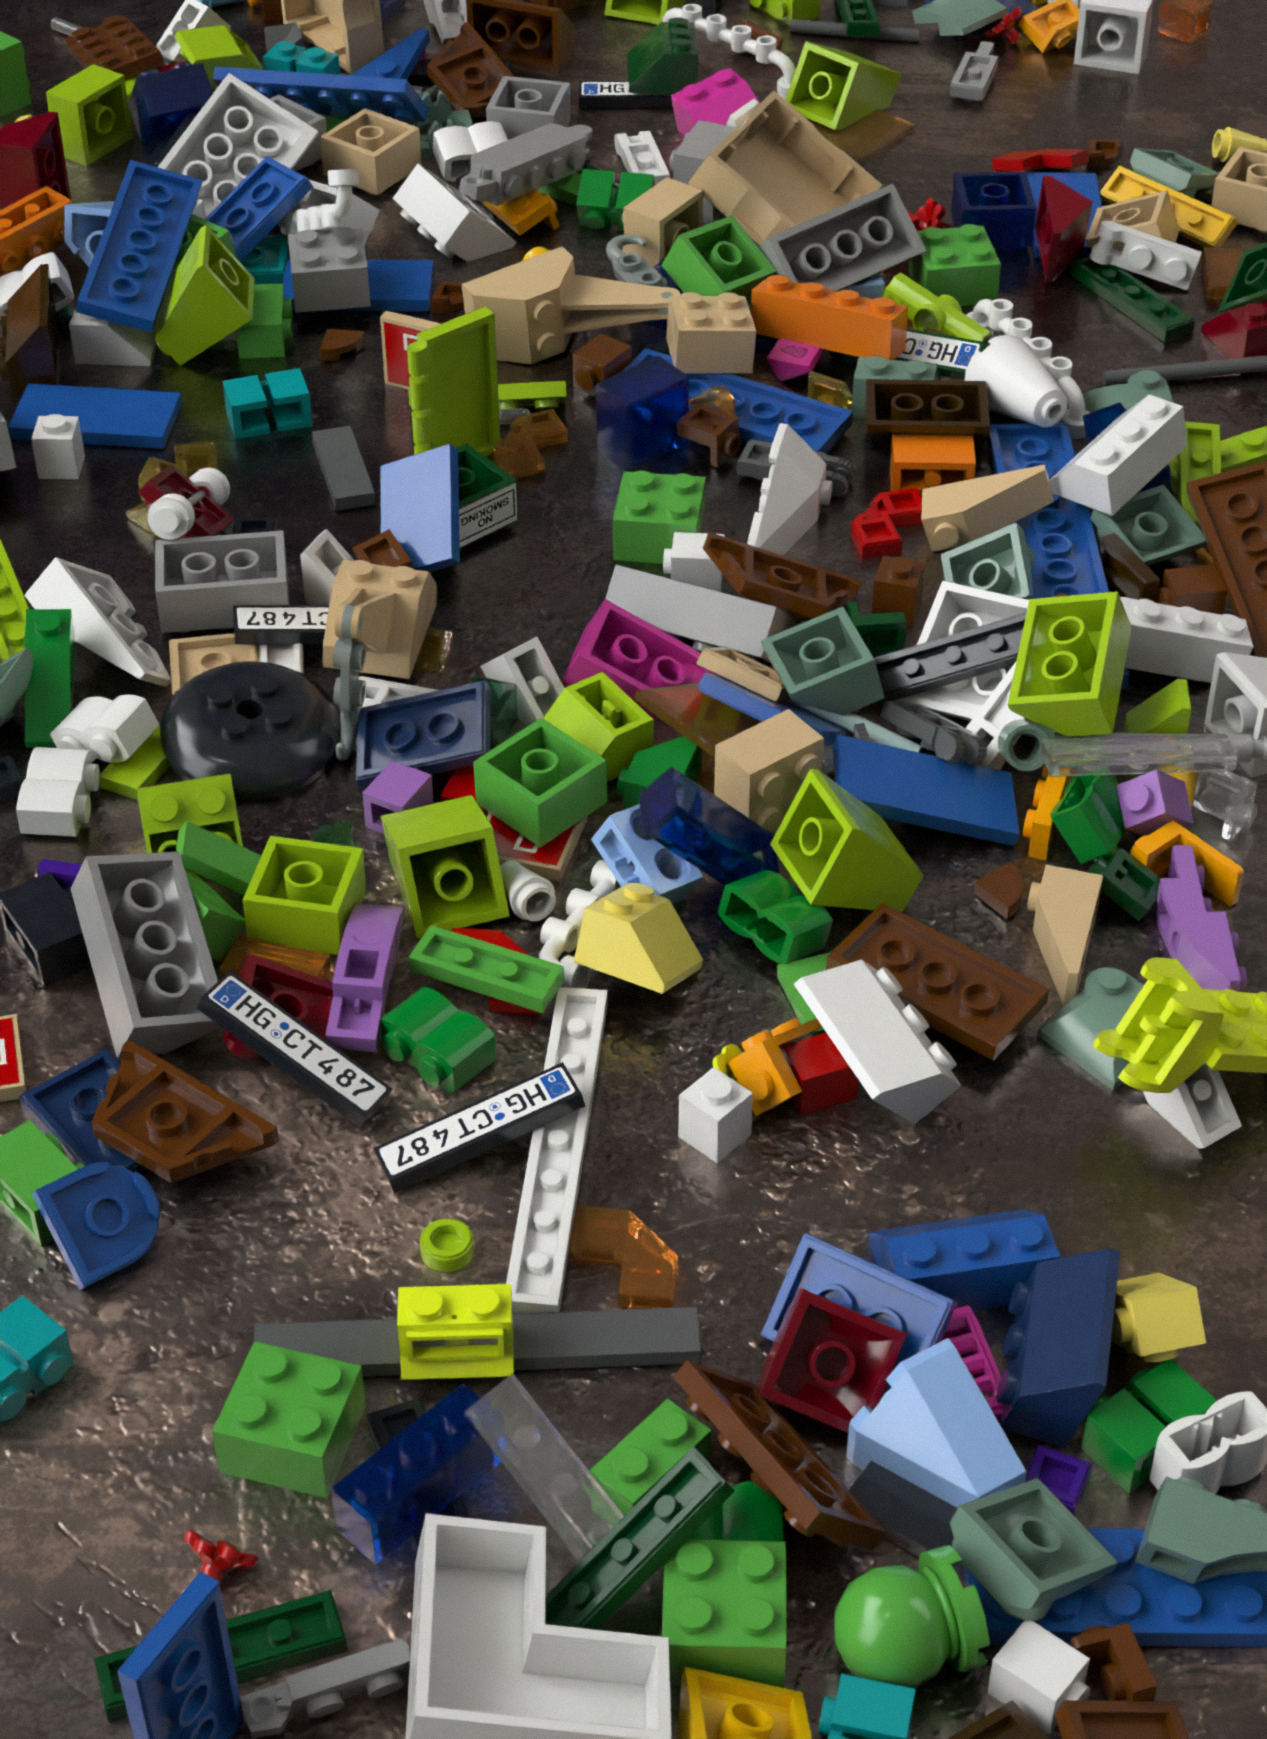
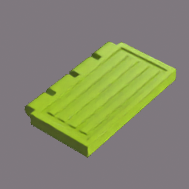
M485 306L417 333L418 341L407 346L408 369L411 375L409 378L411 408L414 410L412 412L413 441L416 444L414 446V455L448 444L457 448L467 443L485 457L501 450L495 313Z

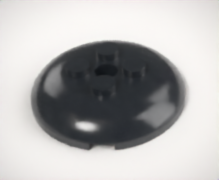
M259 661L224 664L193 677L171 697L160 722V741L163 753L170 767L180 778L187 781L231 774L235 800L243 801L281 797L309 785L325 772V765L333 754H336V745L340 743L341 723L336 706L319 684L291 668Z

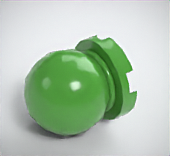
M950 1545L921 1552L918 1560V1571L904 1565L875 1567L848 1584L835 1608L834 1640L846 1667L857 1677L916 1688L935 1677L946 1659L958 1672H965L987 1664L988 1661L983 1653L978 1652V1649L990 1645L986 1618L975 1585L962 1587L958 1575L952 1567L960 1564L962 1559Z

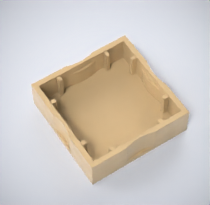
M281 0L283 23L296 22L305 41L323 48L327 52L337 53L339 55V66L348 73H355L384 53L380 0Z
M774 90L750 113L740 128L732 131L708 154L688 182L689 185L702 189L703 197L726 217L733 215L749 237L758 245H761L767 238L877 191L882 187L880 182L844 151L829 142L810 121Z

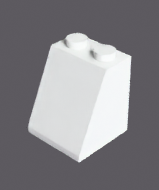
M1228 652L1216 654L1204 722L1213 734L1251 735L1252 739L1261 740L1263 735L1267 737V658ZM1252 758L1249 763L1238 762L1251 778L1267 773V760L1263 763L1261 758Z

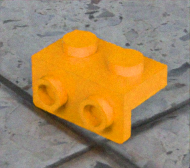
M1056 0L1024 15L1018 26L1042 53L1054 47L1060 49L1069 40L1077 37L1080 10L1071 0Z
M538 189L499 206L482 201L484 206L519 236L540 221L546 223L553 230L560 227L555 215L558 212L556 203L549 194L542 195Z

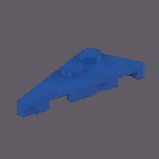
M420 28L350 76L408 79L431 40L429 29Z

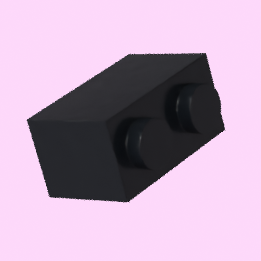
M48 873L0 893V912L4 929L44 986L92 966L69 887L62 889L53 875Z

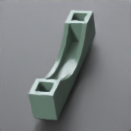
M1166 1476L1154 1497L1136 1562L1193 1584L1220 1575L1253 1571L1267 1572V1509L1250 1500L1237 1499L1232 1501L1213 1494L1206 1485L1193 1479L1178 1478L1175 1480Z

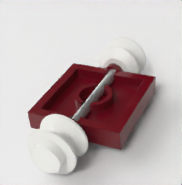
M171 464L149 479L138 492L145 499V504L149 508L147 519L151 530L162 539L174 540L179 537L191 538L221 535L235 520L233 516L221 507L227 501L230 494L229 481L221 471L214 468H203L188 478Z

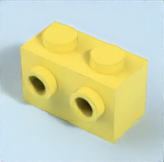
M1162 1273L1117 1281L1111 1342L1124 1348L1127 1353L1143 1356L1146 1362L1171 1360L1178 1356L1177 1349L1205 1344L1206 1339L1197 1287Z

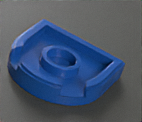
M109 1162L89 1164L31 1193L79 1290L140 1259L149 1250L157 1233L161 1211L154 1189L141 1174Z

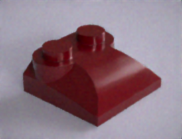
M248 954L239 977L326 1040L325 1035L333 999L332 982ZM224 1029V1042L233 1054L251 1061L264 1058Z
M800 1287L786 1311L765 1361L756 1393L761 1397L848 1433L849 1422L863 1405L869 1406L872 1410L878 1405L887 1384L886 1378L892 1372L907 1333Z

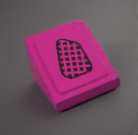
M780 339L769 353L767 360L779 381H786L810 373L824 350L787 339Z

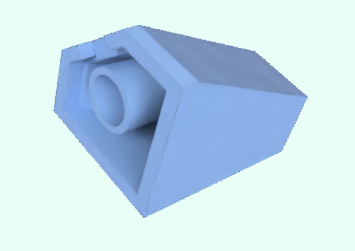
M115 201L65 205L64 242L74 254L77 253L89 268Z
M948 1338L900 1362L886 1378V1381L892 1388L885 1393L875 1409L872 1410L869 1406L863 1405L849 1422L846 1457L854 1466L864 1471L870 1461H873L956 1508L961 1504L1025 1483L1027 1471L957 1349Z

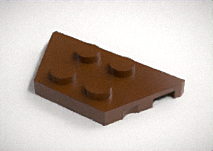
M469 22L462 24L460 34L454 41L449 39L443 46L442 52L435 55L427 65V75L439 90L444 92L457 111L469 110L471 118L486 117V108L502 77H515Z
M708 532L703 545L705 553L739 595L746 597L748 600L785 609L790 615L799 619H814L842 606L844 607L847 605V602L857 598L863 584L861 580Z
M127 1040L122 1046L121 1064L117 1073L110 1075L105 1088L106 1097L99 1103L91 1122L95 1137L170 1183L274 1146L279 1141L277 1126L131 1040Z

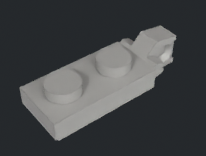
M981 41L976 53H965L951 82L949 96L957 97L967 102L983 101L998 69L999 56H993L994 43Z
M400 1638L286 1676V1682L241 1696L243 1714L251 1738L280 1734L283 1732L288 1721L292 1720L293 1716L308 1712L310 1718H318L334 1713L344 1707L343 1699L364 1692L368 1693L369 1698H377L399 1690L404 1686L403 1680L409 1678L410 1650L407 1641H403Z

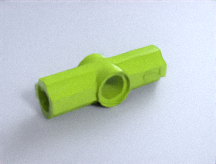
M903 273L894 276L890 284L885 288L882 298H889L895 304L908 306V319L913 322L915 330L985 342L986 348L990 345L988 341L993 338L991 331L963 314L960 304L954 297L950 295H940L938 297Z

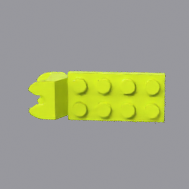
M1150 958L1140 970L1142 977L1148 980L1116 1029L1101 1031L1093 1042L1096 1050L1111 1057H1120L1129 1061L1130 1063L1126 1065L1118 1078L1125 1084L1145 1092L1170 1094L1205 1063L1211 1070L1267 1073V992L1247 993L1237 992L1232 989H1202L1177 959Z

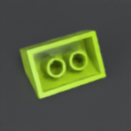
M1118 591L1029 599L1007 704L1010 711L1067 737L1113 734L1132 629Z

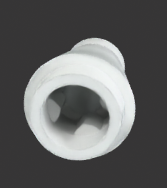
M515 860L506 861L500 866L505 894L517 917L529 921H539L552 912L556 903L554 887L549 880L526 869Z

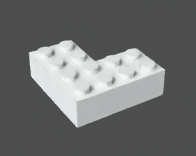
M426 1513L415 1563L405 1739H672L668 1637L545 1624L546 1527Z

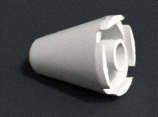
M1009 334L996 336L988 341L991 345L982 353L979 350L976 351L966 369L965 381H986L988 410L990 412L1041 427L1053 426L1061 420L1067 409V397L1024 340Z

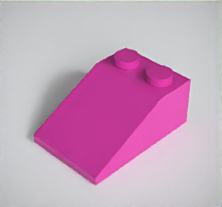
M731 68L718 71L713 76L696 84H690L684 87L683 90L671 95L677 129L683 136L687 132L690 133L699 120L726 125L729 116L752 99H755L760 104L748 83Z
M605 599L584 629L561 682L564 688L603 672L653 719L693 726L705 695L697 687L704 673L714 672L696 664L701 652Z

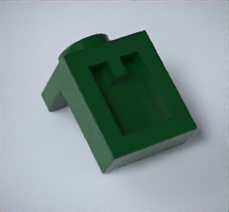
M847 602V614L873 658L905 649L906 619L904 612L860 615L857 602Z
M1121 847L1107 861L1099 857L1087 871L1103 875L1101 892L1138 921L1149 912L1157 898L1160 877Z

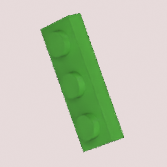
M430 925L408 957L411 972L540 1013L545 1012L565 980L564 966L433 925Z

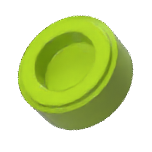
M440 1219L430 1223L420 1235V1251L423 1262L429 1268L439 1272H454L464 1268L474 1256L472 1230L464 1222L456 1219Z

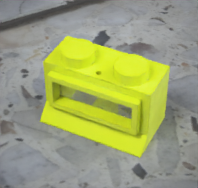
M511 1284L398 1287L397 1329L401 1380L514 1376V1324Z

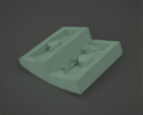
M935 0L913 10L912 13L915 24L938 23L940 36H962L1008 14V10L996 0Z

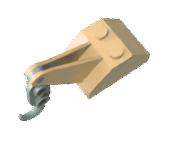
M632 234L619 235L612 238L606 247V254L609 260L612 261L614 275L619 281L575 275L574 258L561 246L462 284L465 314L485 306L495 313L497 361L534 364L565 352L574 332L648 320L667 319L669 296H680L681 294L677 289L667 287L666 279L641 258L640 255L635 253L625 254L620 249L627 244L647 246V241L644 238Z
M343 560L332 585L323 640V667L340 669V677L336 679L333 692L334 704L341 705L340 743L336 745V756L339 760H347L350 757L357 737L359 707L363 706L366 693V681L359 680V672L410 679L437 602V583L427 571L414 570L407 566L390 567L370 564L363 560Z

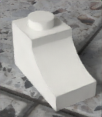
M185 0L156 47L160 50L162 58L165 57L177 63L185 62L187 60L179 53L178 50L181 47L174 36L179 30L225 25L230 29L231 26L201 2Z
M424 0L430 25H435L442 45L446 44L449 39L454 41L460 34L462 24L467 22L466 0Z

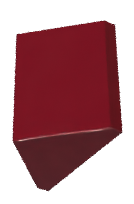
M1043 176L1035 220V231L1045 283L1053 282L1083 252L1093 201L1052 176Z

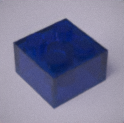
M190 62L177 64L172 70L163 72L155 69L148 70L136 78L128 106L141 143L161 139L165 134L173 135L188 113L196 114L197 116L213 94L203 63L192 65Z
M1026 171L954 173L951 214L955 228H960L966 224L984 226L993 248L1015 250L1020 247H1032L1036 205Z
M658 355L596 383L597 451L624 471H631L688 444L687 438L677 435V421L689 411V376Z

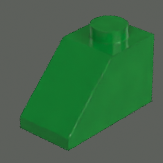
M693 732L636 752L629 769L621 770L617 782V795L623 797V810L654 799L668 819L679 820L702 769V734Z

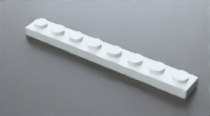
M560 987L557 991L544 1070L563 1062L579 1088L586 1106L533 1130L506 1284H511L513 1314L560 1312L608 1007V990Z

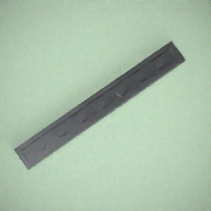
M697 1307L513 1314L514 1371L684 1364L686 1360L701 1363ZM397 1319L255 1324L254 1341L361 1365L363 1377L401 1375ZM498 1338L469 1339V1345L498 1344ZM446 1340L414 1341V1347L446 1346Z

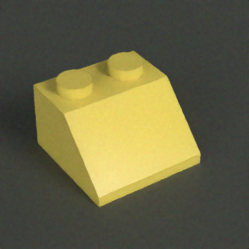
M628 883L585 907L574 962L663 994L700 970L703 958L671 901L655 895L654 890L647 885Z

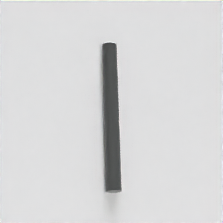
M791 19L789 26L790 33L919 43L920 29L880 26L879 36H846L843 23Z

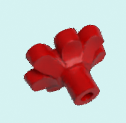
M1018 6L1012 13L1006 14L997 26L986 31L984 35L988 39L1004 35L1010 44L1013 45L1022 37L1015 28L1017 20L1021 17L1022 13L1020 7Z
M928 198L925 207L921 206L917 211L916 216L920 218V231L930 227L940 229L951 228L948 223L941 221L946 214V208L932 198Z
M186 1529L184 1542L190 1544V1547L194 1549L193 1551L198 1553L199 1559L204 1561L200 1571L219 1581V1586L225 1570L232 1571L237 1568L250 1570L254 1568L260 1558L250 1553H239L235 1545L226 1541L218 1540L215 1546L213 1542L202 1538L193 1530Z

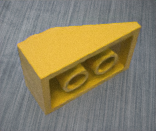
M685 1666L681 1676L677 1739H812L803 1692Z

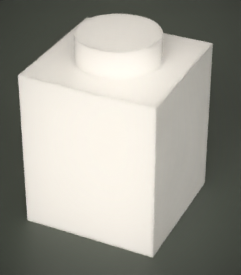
M60 414L38 416L31 438L38 479L78 480L85 458L79 416H63Z
M674 532L672 549L664 548L663 574H671V579L721 592L723 574L703 550L708 533Z
M713 1067L679 1095L678 1137L714 1162H720L751 1135L753 1092Z
M1025 1620L993 1658L988 1694L1003 1704L1013 1700L1037 1727L1050 1735L1058 1725L1055 1713L1064 1700L1088 1699L1091 1689L1085 1685L1090 1658L1035 1622Z

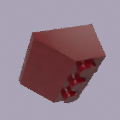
M48 112L4 125L0 129V210L45 186L71 200L58 112Z
M1267 301L1258 304H1248L1241 308L1226 311L1204 323L1201 331L1229 359L1266 356Z

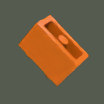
M892 434L890 459L891 491L917 488L922 496L923 489L974 479L976 461L973 435Z

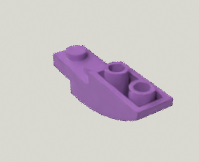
M1173 845L1168 877L1160 878L1155 907L1156 921L1165 946L1172 959H1177L1202 989H1232L1237 992H1246V970L1244 966L1237 965L1239 954L1238 934L1236 931H1230L1226 912H1212L1210 898H1203L1202 893L1205 885L1203 865H1196L1192 845Z
M356 903L350 914L332 982L333 999L325 1035L326 1040L338 1049L377 1052L381 1031L380 1019L384 1015L388 987H392L405 915L404 907Z

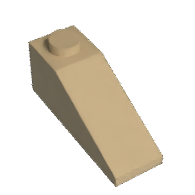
M1045 464L923 489L921 521L931 551L962 546L1000 530L1053 503L1054 494Z
M1046 864L1041 883L1032 882L1027 910L1035 911L1033 933L1064 1006L1077 996L1098 913L1103 875Z

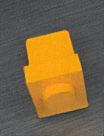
M1174 820L1150 835L1140 837L1132 847L1130 855L1157 876L1162 877L1169 871L1173 845H1192L1196 865H1203L1204 889L1230 907L1239 901L1244 869Z
M795 1017L777 1026L770 1032L768 1029L743 1041L741 1045L745 1052L727 1062L737 1082L753 1092L752 1111L755 1116H759L803 1092L781 1050L782 1045L802 1040L822 1028L817 1018L801 1025L798 1018Z

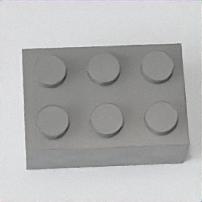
M284 531L155 540V594L161 633L234 628L233 605H290Z

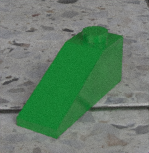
M26 609L24 649L28 648L33 653L32 674L25 691L26 748L56 747L50 733L73 711L76 642L71 609Z

